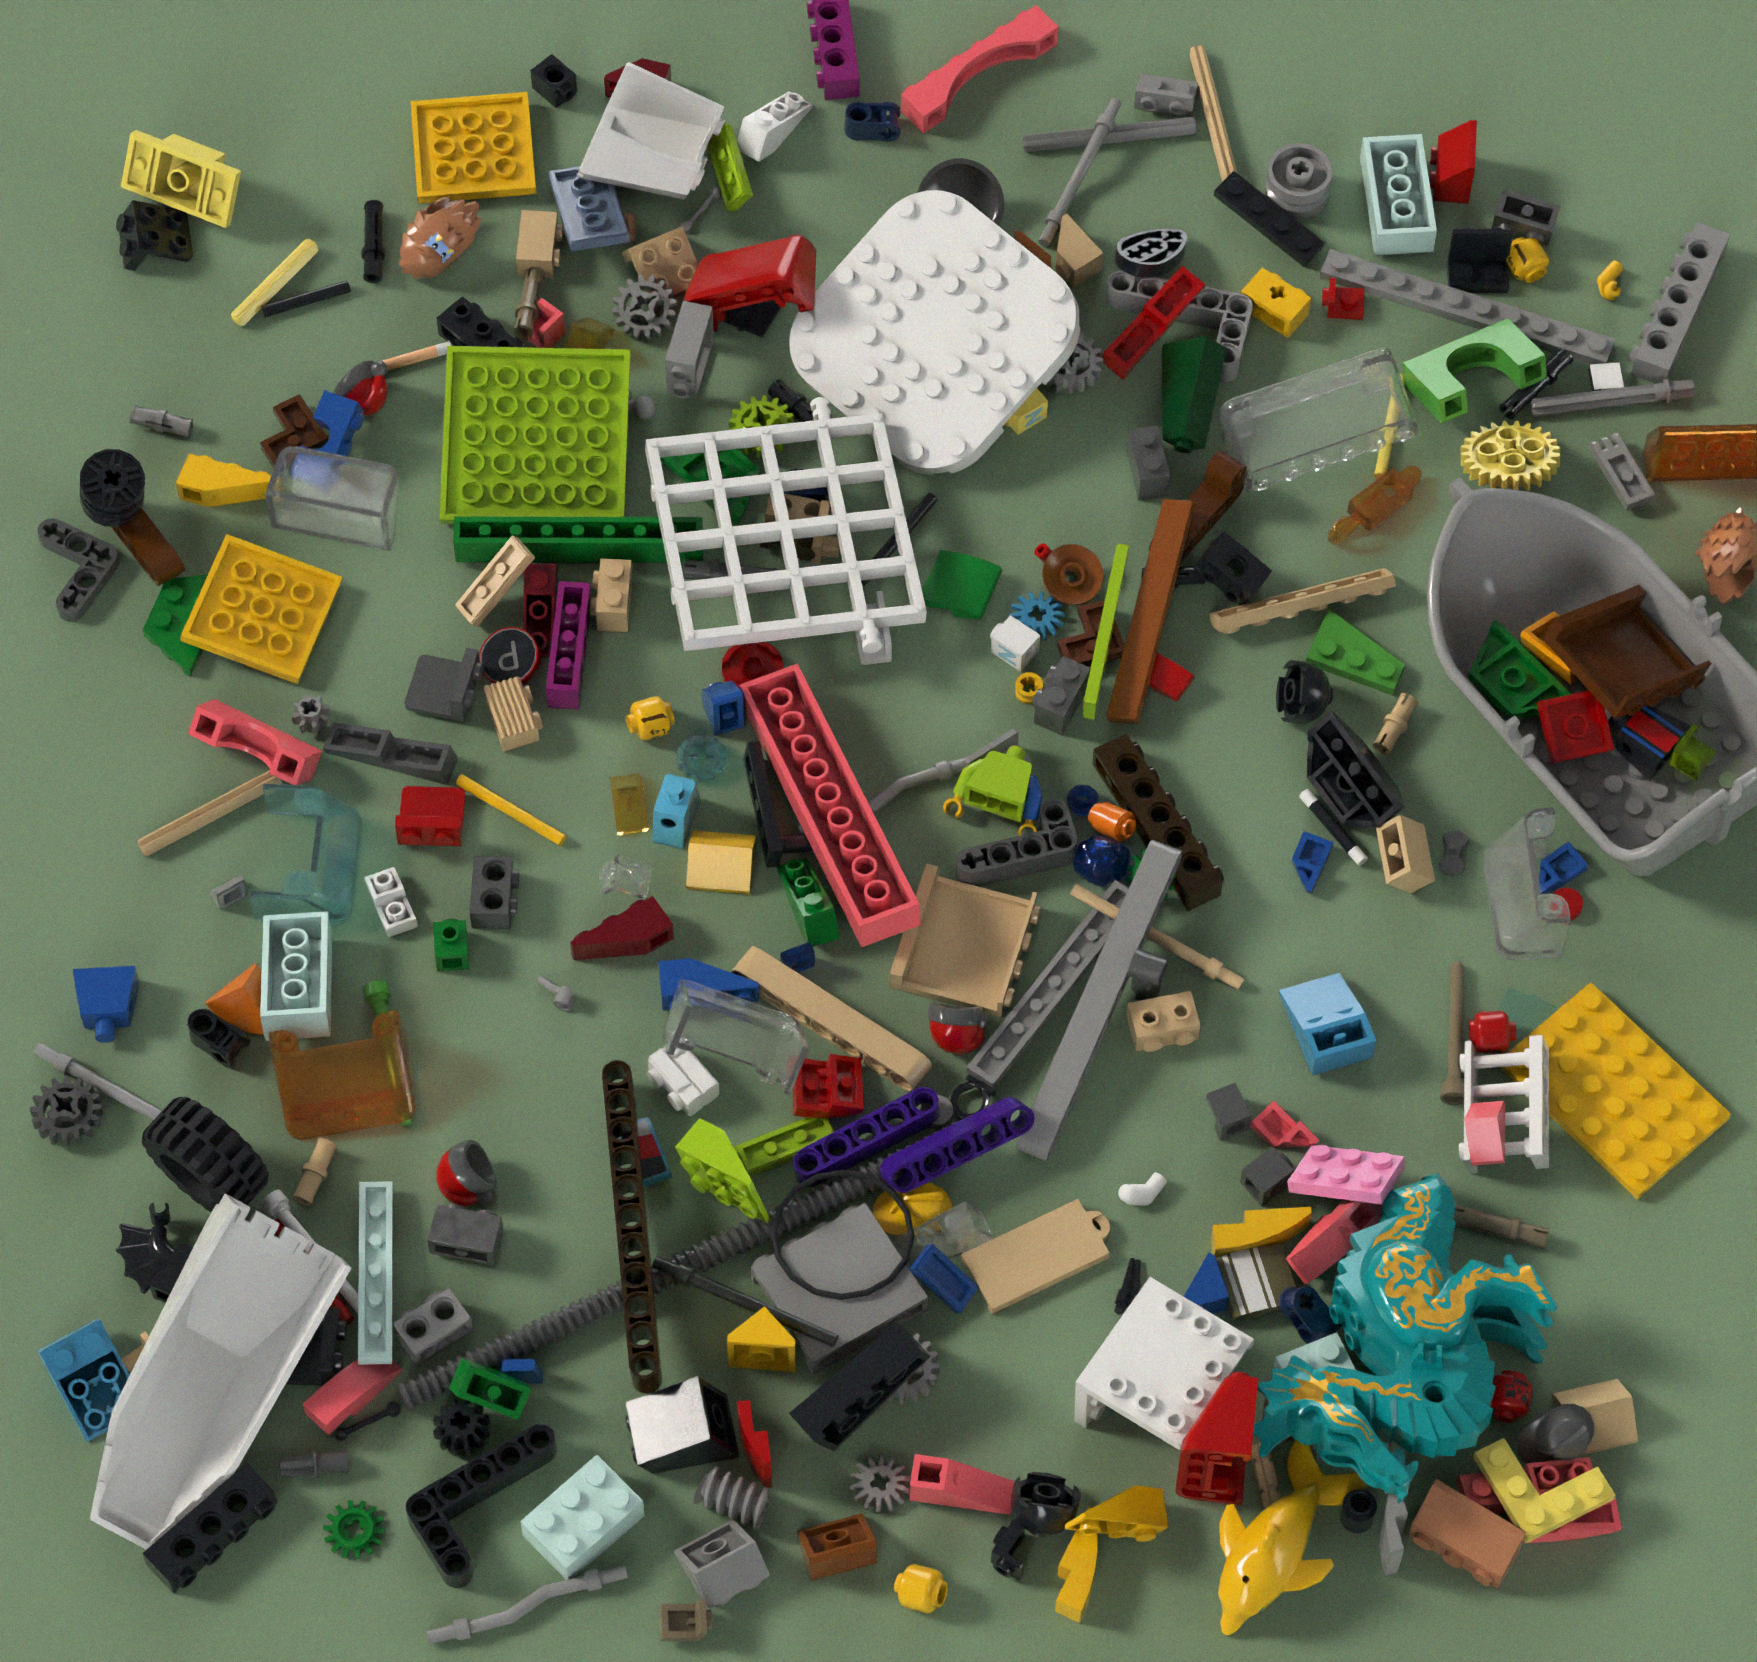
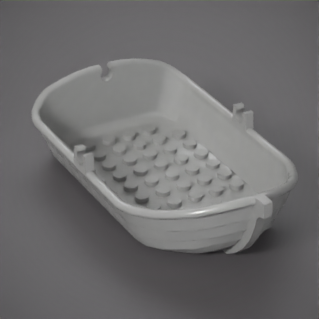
M1461 477L1451 482L1448 494L1453 499L1455 505L1443 526L1433 553L1427 587L1428 622L1435 653L1447 676L1596 844L1627 872L1635 876H1649L1704 840L1714 846L1725 839L1731 822L1757 805V672L1719 632L1722 615L1716 612L1709 616L1704 608L1707 601L1703 595L1691 601L1642 547L1624 532L1594 514L1568 502L1539 493L1496 488H1481L1472 491ZM1640 585L1647 594L1639 607L1693 666L1708 660L1712 663L1705 673V681L1699 687L1693 690L1688 688L1674 698L1669 696L1653 706L1691 726L1686 742L1651 782L1616 750L1615 743L1620 730L1609 722L1608 725L1615 750L1551 764L1540 716L1518 719L1516 716L1508 719L1468 679L1471 667L1477 659L1491 624L1494 620H1497L1522 645L1520 637L1522 631L1551 612L1555 611L1561 616ZM1541 663L1571 694L1588 691L1579 679L1573 685H1570ZM1605 709L1607 721H1609L1611 714Z

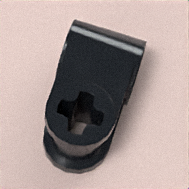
M198 1009L193 1011L188 1017L187 1025L191 1042L225 1067H231L234 1064V1057L243 1046L248 1047L251 1043L250 1038L237 1026L229 1024L210 1010ZM202 1025L211 1027L205 1032L196 1031Z

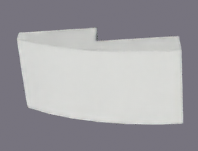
M395 867L364 877L388 938L418 927L416 917L407 900L404 887Z

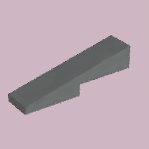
M334 722L323 747L324 752L445 785H448L458 760L451 745L393 737L390 730Z

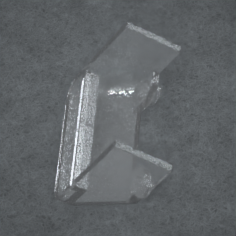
M679 980L663 1036L667 1053L670 1055H674V1052L685 1054L686 1050L692 1051L694 1047L713 1052L753 1066L754 1070L759 1074L758 1078L761 1081L771 1085H776L779 1082L783 1092L790 1095L809 1050L800 1022L790 1015L689 980Z

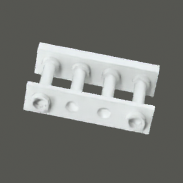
M1543 1035L1529 1036V1048H1526L1524 1052L1478 1056L1471 1041H1465V1054H1460V1069L1464 1073V1118L1471 1103H1478V1098L1526 1095L1529 1098V1107L1525 1108L1524 1111L1505 1113V1126L1525 1124L1526 1127H1529V1137L1525 1138L1524 1141L1506 1142L1505 1156L1525 1154L1526 1157L1531 1158L1536 1169L1549 1168V1048ZM1526 1065V1068H1529V1078H1525L1523 1082L1478 1085V1069ZM1464 1121V1142L1459 1143V1157L1461 1162H1465L1471 1174H1477V1166H1472Z

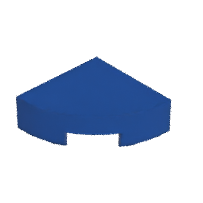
M505 1359L502 1361V1373L527 1383L542 1384L543 1371L535 1359Z

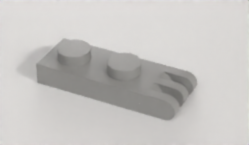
M1618 433L1610 436L1611 442L1607 437L1601 438L1600 445L1602 449L1597 441L1589 443L1592 455L1626 511L1654 501L1655 493Z

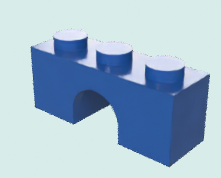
M324 390L313 419L318 426L330 430V438L326 445L319 449H309L300 446L289 471L295 482L325 493H329L331 486H335L338 483L341 474L340 465L343 458L347 459L350 455L353 445L351 440L355 430L359 431L364 422V410L358 402Z

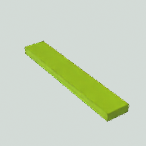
M1118 543L1116 545L1084 697L1083 716L1095 720L1128 562L1129 545Z

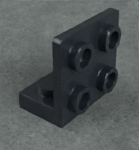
M1470 227L1453 229L1447 259L1448 286L1469 293H1508L1509 272L1506 260L1510 254L1513 230L1502 228L1473 229Z

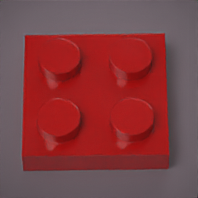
M1589 690L1536 703L1551 764L1615 750L1604 706Z

